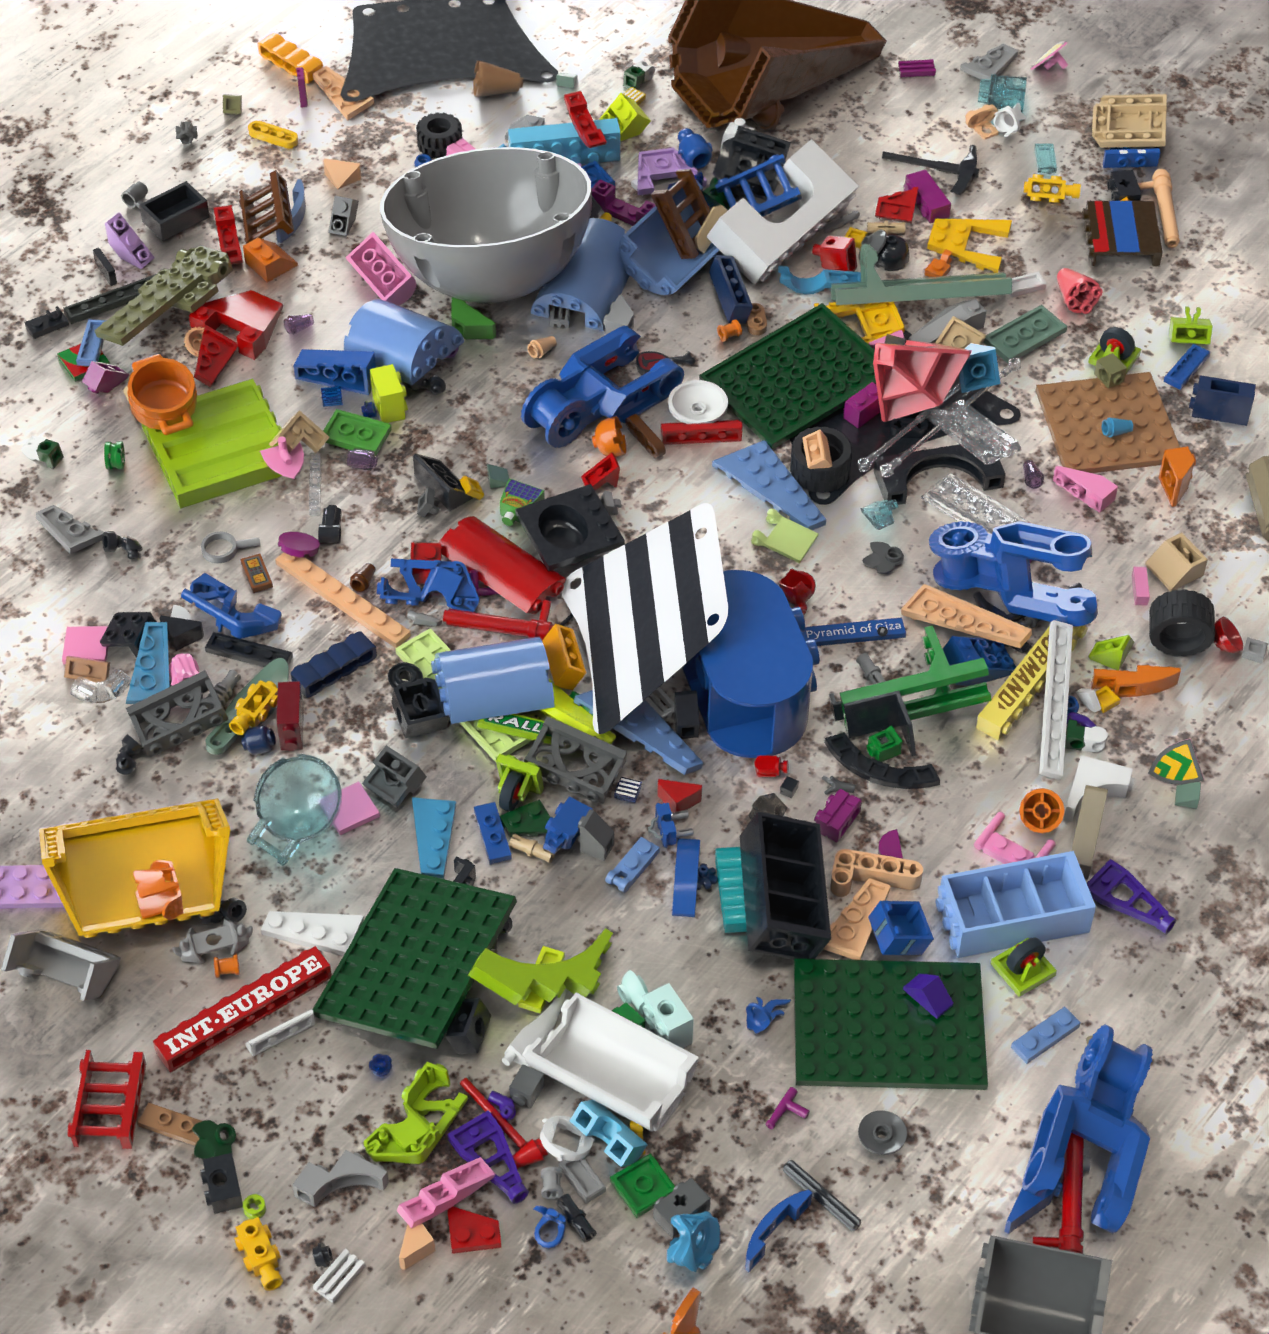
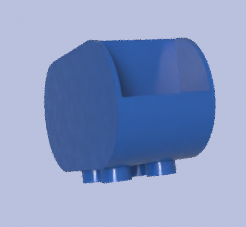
M726 570L723 571L728 602L726 622L719 634L682 666L691 691L697 690L699 712L711 740L719 748L732 755L745 758H757L759 755L774 756L794 746L806 730L810 694L817 690L813 665H817L820 662L818 647L814 639L805 640L802 632L805 631V620L799 606L791 608L784 591L774 581L751 571ZM712 614L708 618L707 624L709 626L715 625L719 620V614Z

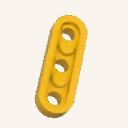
M253 121L248 125V133L253 138L287 149L298 145V135L294 131L263 121Z

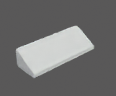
M312 1009L246 1042L245 1045L250 1054L255 1056L315 1025L314 1012Z

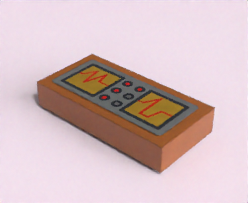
M261 554L240 559L253 593L273 588V583Z

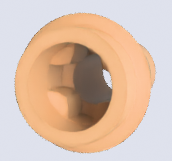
M553 336L532 340L527 346L528 353L533 358H541L555 347L557 342Z

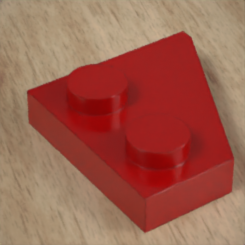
M912 187V189L904 192L899 191L893 195L878 197L875 217L912 223L919 188Z
M454 1206L447 1209L452 1254L502 1248L498 1220Z

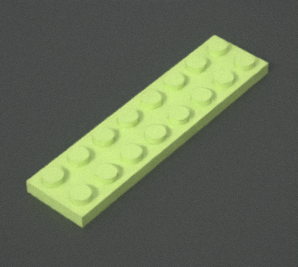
M431 628L395 648L396 654L403 662L414 664L421 670L423 678L435 679V675H437L433 674L431 661H434L435 654L451 651ZM478 720L460 722L495 762L499 754L509 755L531 742L530 739L477 727Z

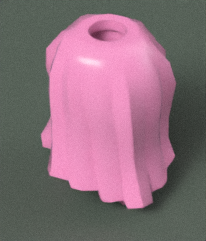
M188 653L177 654L169 664L172 686L199 673L196 659Z

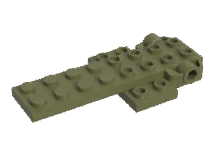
M202 245L189 250H179L176 254V260L172 263V268L169 270L164 268L153 278L146 281L138 289L139 295L129 301L126 306L117 311L95 330L96 336L124 346L172 306L193 313L219 292L217 284L233 271L228 254Z

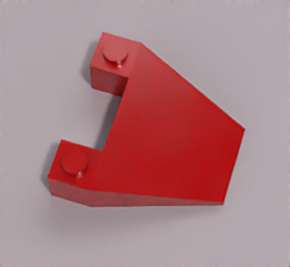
M253 290L205 302L189 315L190 327L204 328L206 324L212 329L217 330L223 324L240 332L236 336L239 354L256 360L268 345L282 311L283 303Z

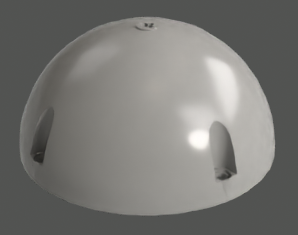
M517 147L475 149L434 159L403 174L391 184L382 197L380 204L381 219L395 253L405 266L426 285L442 294L473 303L506 302L524 297L546 285L573 258L582 243L590 219L592 208L591 180L586 171L577 163L552 152Z

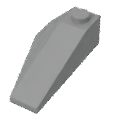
M977 299L962 301L944 309L911 335L909 340L935 343L953 316L977 330L984 328L987 311Z

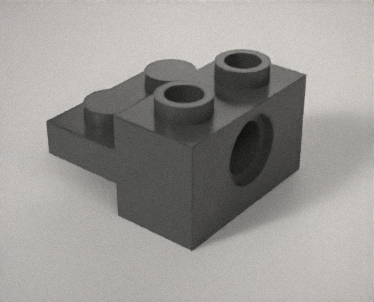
M386 745L373 761L375 767L362 784L398 808L408 793L414 794L427 776L418 765Z

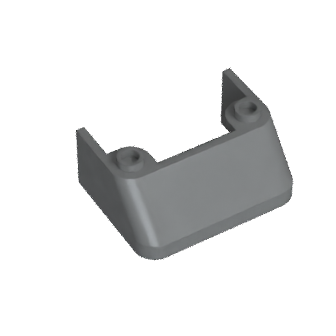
M38 929L11 934L1 970L6 972L16 969L19 970L20 975L25 977H33V974H43L78 987L77 991L81 993L80 999L85 1001L94 1000L101 996L117 970L121 958L62 935Z

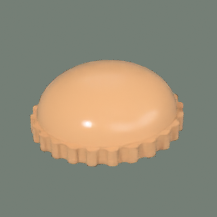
M200 327L191 328L184 337L185 347L196 357H198L204 328Z

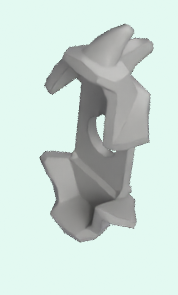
M225 918L222 927L196 933L193 928H190L187 938L180 941L179 947H173V952L180 956L184 962L201 964L205 963V960L200 957L202 954L232 947L230 954L235 955L249 943L253 927L245 928L243 924L235 925L233 921ZM210 935L222 937L216 945H209L206 942Z

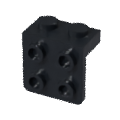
M117 612L103 634L100 644L103 647H129L137 658L145 622L157 621L151 612Z

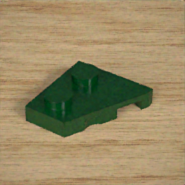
M540 799L500 815L502 825L509 837H512L513 834L528 837H538V834H547L548 830L545 829L550 815Z

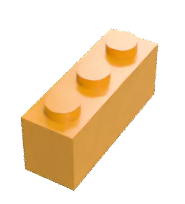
M555 623L542 642L545 647L554 684L560 688L573 691L585 676L586 670L574 630Z

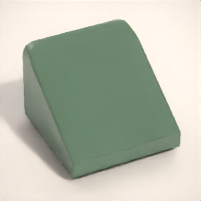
M560 72L556 76V86L574 88L578 75Z
M487 464L490 488L506 486L509 480L508 470Z
M1201 782L1177 785L1175 805L1197 809L1200 800Z

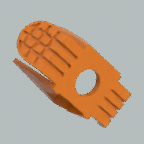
M155 860L151 864L150 869L133 872L135 883L138 884L137 891L135 892L143 919L162 914L165 919L173 920L184 913L182 895L172 861Z

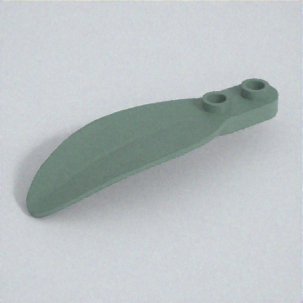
M277 658L270 662L236 695L225 711L228 720L217 726L205 740L206 750L214 755L224 753L241 736L235 734L230 729L229 723L237 716V710L235 709L237 701L240 698H246L251 684H257L260 680L265 683L272 681L278 688V682H288L289 668L285 659ZM277 706L275 708L272 707L266 719L276 710Z

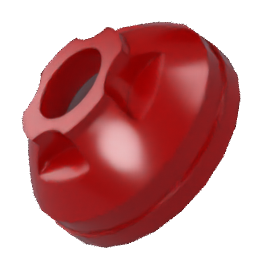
M1224 616L1219 618L1215 622L1214 644L1216 647L1220 648L1221 651L1233 654L1242 651L1243 641L1235 625Z

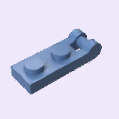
M640 837L618 865L607 874L605 882L618 886V890L626 893L659 854L660 847Z

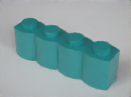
M740 847L715 848V864L724 932H747Z

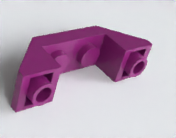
M601 179L591 188L593 198L602 207L604 213H609L612 217L631 226H634L656 206L649 201H646L640 208L616 198V186Z

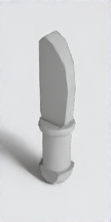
M854 210L848 215L841 216L840 219L827 224L824 227V233H828L854 219H858L860 213Z

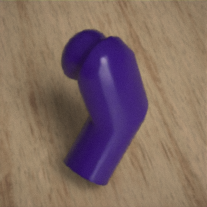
M1075 712L1068 713L1067 725L1070 719L1076 720L1083 727L1092 728L1097 726L1085 715Z
M492 1090L488 1101L499 1106L500 1114L506 1120L513 1119L516 1114L513 1100Z

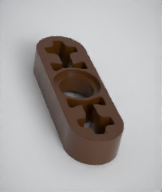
M633 414L625 419L630 433L653 458L656 459L665 455L666 450L663 442L637 414Z

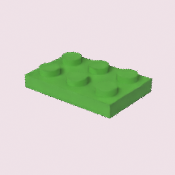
M336 409L323 432L329 436L325 443L376 457L392 428L389 423Z

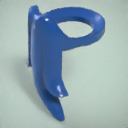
M756 997L758 1004L750 1003L746 1007L747 1029L753 1030L755 1034L764 1031L775 1017L785 1014L781 1010L772 1011L776 1007L789 1004L791 999L771 1000L763 1007L762 999Z
M535 1206L534 1210L543 1216L535 1228V1239L544 1248H554L564 1238L566 1218L553 1208L547 1209L544 1206ZM548 1221L558 1223V1236L551 1242H545L540 1237V1229Z

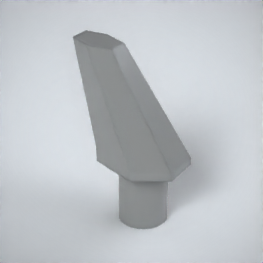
M410 610L407 614V618L413 620V624L440 626L442 624V620L424 613H416Z

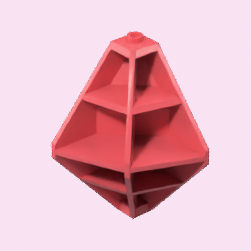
M906 340L905 345L875 343L873 366L882 421L887 422L894 418L897 419L942 405L971 355L972 350Z

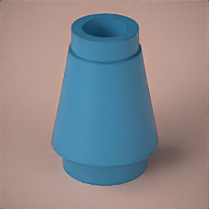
M1109 417L1102 422V433L1104 436L1114 437L1132 432L1133 422L1131 420Z

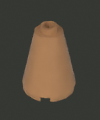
M484 61L476 62L474 70L476 76L473 79L475 97L518 92L519 88L523 87V77H520L519 73Z

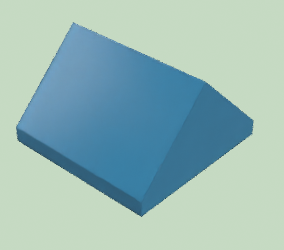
M969 344L965 349L972 350V353L959 374L961 392L964 393L1001 384L995 347Z

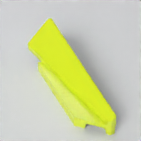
M552 682L555 707L540 709V711L548 717L612 744L616 736L611 731L604 734L595 732L593 716L582 706L575 704L568 694Z

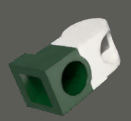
M639 61L624 71L623 86L628 89L633 87L640 90L641 84L653 78L655 67L647 64L645 61Z
M31 436L21 448L27 458L45 462L47 467L52 469L64 458L58 442L42 437Z
M1069 719L1066 729L1065 748L1086 752H1101L1106 745L1107 731L1099 726L1092 728L1077 726L1076 720Z

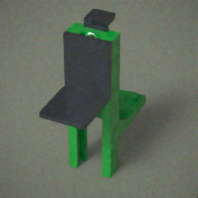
M933 625L924 627L925 636L922 637L924 648L927 649V652L924 653L925 662L927 665H931L929 671L840 692L841 701L837 702L834 694L830 693V706L835 721L844 720V726L849 739L886 730L891 725L893 728L900 726L911 756H916L911 720L991 701V694L988 691L986 682L951 690L949 687L950 684L989 675L984 658L949 666ZM937 688L934 695L903 702L901 697Z

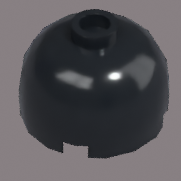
M887 234V240L877 255L878 261L875 263V266L878 268L879 265L885 267L886 271L903 269L910 256L909 246L904 238L894 234Z

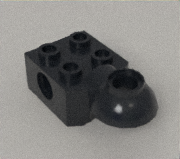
M403 662L393 665L388 672V682L394 689L391 703L404 738L407 739L446 729L449 715L445 716L444 701L441 702L435 679L423 678L421 670L414 664Z

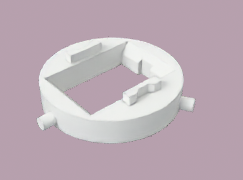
M568 1116L544 1118L540 1139L545 1149L557 1157L558 1161H579L588 1155L593 1142H595V1137L584 1135L570 1122L571 1117ZM556 1127L564 1130L567 1129L581 1136L576 1152L552 1143Z

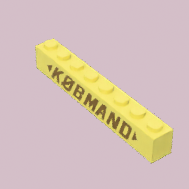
M1086 625L1073 626L1071 652L1076 647L1077 640L1085 636L1088 630ZM1050 626L992 697L991 701L980 712L976 729L999 740L1003 734L1007 735L1013 721L1020 719L1024 707L1031 705L1036 692L1040 693L1046 681Z

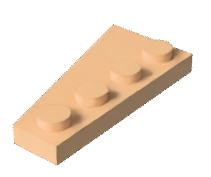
M324 66L313 73V80L347 120H350L374 104L373 97L356 102L343 99L341 90L345 78L329 67ZM357 90L347 92L349 97H357L360 94Z
M869 878L853 897L848 907H845L838 919L830 925L831 940L824 947V950L853 960H861L873 932L868 917L879 901H886L891 885Z

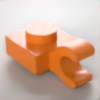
M945 249L940 260L934 258L925 269L924 275L928 277L946 276L951 269L949 264L952 261L950 256L953 252Z

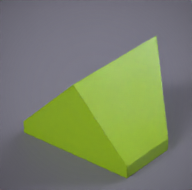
M1129 635L1096 642L1088 657L1092 661L1119 670L1134 641Z

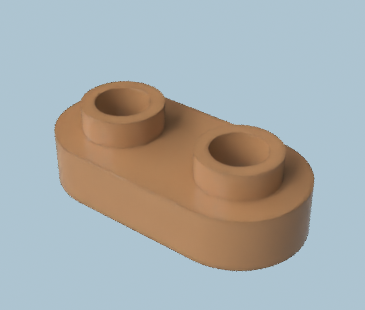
M752 303L753 308L746 322L747 330L750 334L758 336L766 332L767 320L764 307L761 304Z

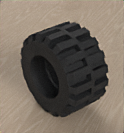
M445 112L430 113L428 116L422 117V120H419L418 125H416L419 151L422 154L429 155L430 158L434 157L437 159L446 156L447 146L462 139V124L459 119Z

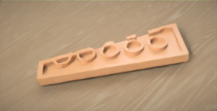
M923 584L901 608V615L910 617L913 620L924 621L1017 648H1021L1032 636V629L926 584Z

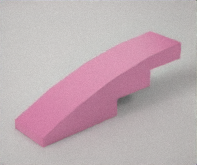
M479 1157L442 1174L440 1181L422 1188L419 1196L399 1204L397 1212L411 1228H414L474 1193L494 1178L495 1173Z

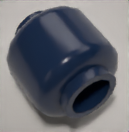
M266 725L248 728L242 738L244 750H248L254 756L272 751L273 745L276 744L273 729L268 728Z

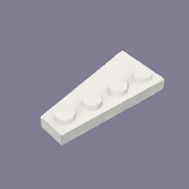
M269 911L261 928V934L310 948L316 946L318 950L344 956L364 921V915Z

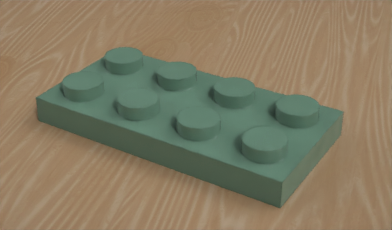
M1041 304L986 335L983 343L987 346L995 347L996 354L1010 364L1067 332L1068 326Z

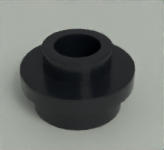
M323 1242L318 1243L317 1247L312 1249L315 1264L317 1267H329L330 1261L333 1260L332 1251Z

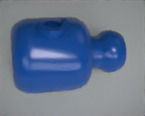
M682 129L678 133V141L680 142L678 154H681V158L684 159L687 166L696 169L704 168L712 159L713 149L711 143H707L701 135L694 133L691 129Z

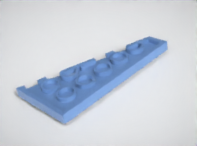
M765 440L712 461V466L718 470L720 468L726 473L727 477L739 481L741 486L762 501H768L774 505V509L778 512L782 511L790 516L791 521L810 530L826 525V518Z
M593 690L576 695L573 702L578 706H586L590 709L589 713L593 714ZM646 700L613 727V729L633 742L639 741L644 744L645 750L652 753L654 751L662 756L665 763L684 775L702 768L703 762Z

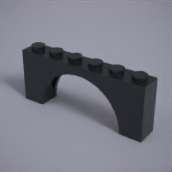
M991 439L875 458L873 472L886 507L906 504L907 484L915 475L927 469L946 467L963 471L975 478L984 491L1003 488L1006 475Z

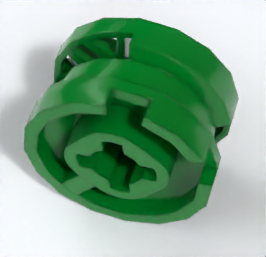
M117 441L116 443L105 442L104 460L107 470H112L113 467L124 469L125 450L123 441Z

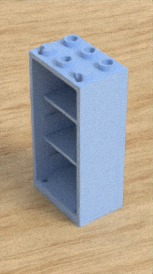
M1074 851L944 875L941 878L940 886H938L939 896L936 899L937 910L942 912L943 915L942 923L944 930L948 931L950 935V947L952 950H955L958 958L1011 948L1027 938L1036 937L1043 942L1089 933L1096 909Z

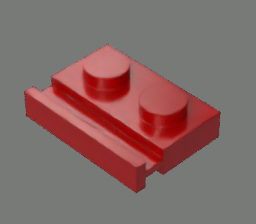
M411 542V560H441V543ZM412 568V574L417 585H424L431 569Z

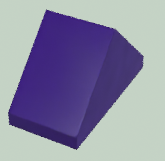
M919 973L903 987L906 993L936 1019L954 1004L940 977L937 975Z

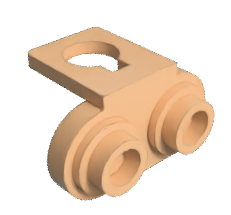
M986 104L980 109L971 110L965 116V123L969 128H973L984 140L999 134V131L990 121L996 116L994 114L998 112V109L992 104ZM982 127L988 128L992 130V132L984 133L982 131Z

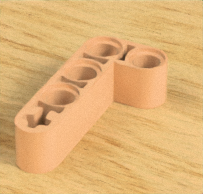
M841 849L835 855L830 890L835 896L844 897L851 890L852 880L866 882L869 878L891 885V887L915 890L921 885L923 867L919 862Z

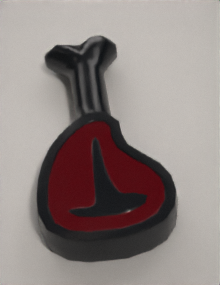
M645 351L639 353L636 357V367L641 375L649 372L658 361L664 358H670L676 364H695V359L689 351L685 355L668 357L660 352Z

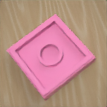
M108 626L67 627L62 656L63 664H66V656L106 661L108 647H103L100 644V640Z
M359 781L319 799L321 807L339 835L380 817L378 809Z

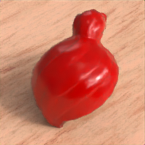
M792 568L779 581V587L784 591L788 602L794 604V607L799 606L803 615H805L807 611L806 602L815 592V580L809 573Z

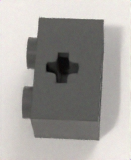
M690 1178L685 1183L680 1182L677 1184L672 1193L666 1197H660L655 1202L653 1218L674 1238L679 1232L671 1224V1218L674 1215L697 1214L709 1211L711 1198Z

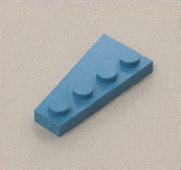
M145 622L126 704H135L170 687L167 622Z
M412 797L421 874L444 879L456 812V801Z

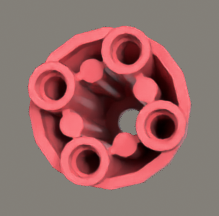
M1068 268L1061 269L1057 274V281L1067 308L1074 313H1090L1103 293L1098 282Z

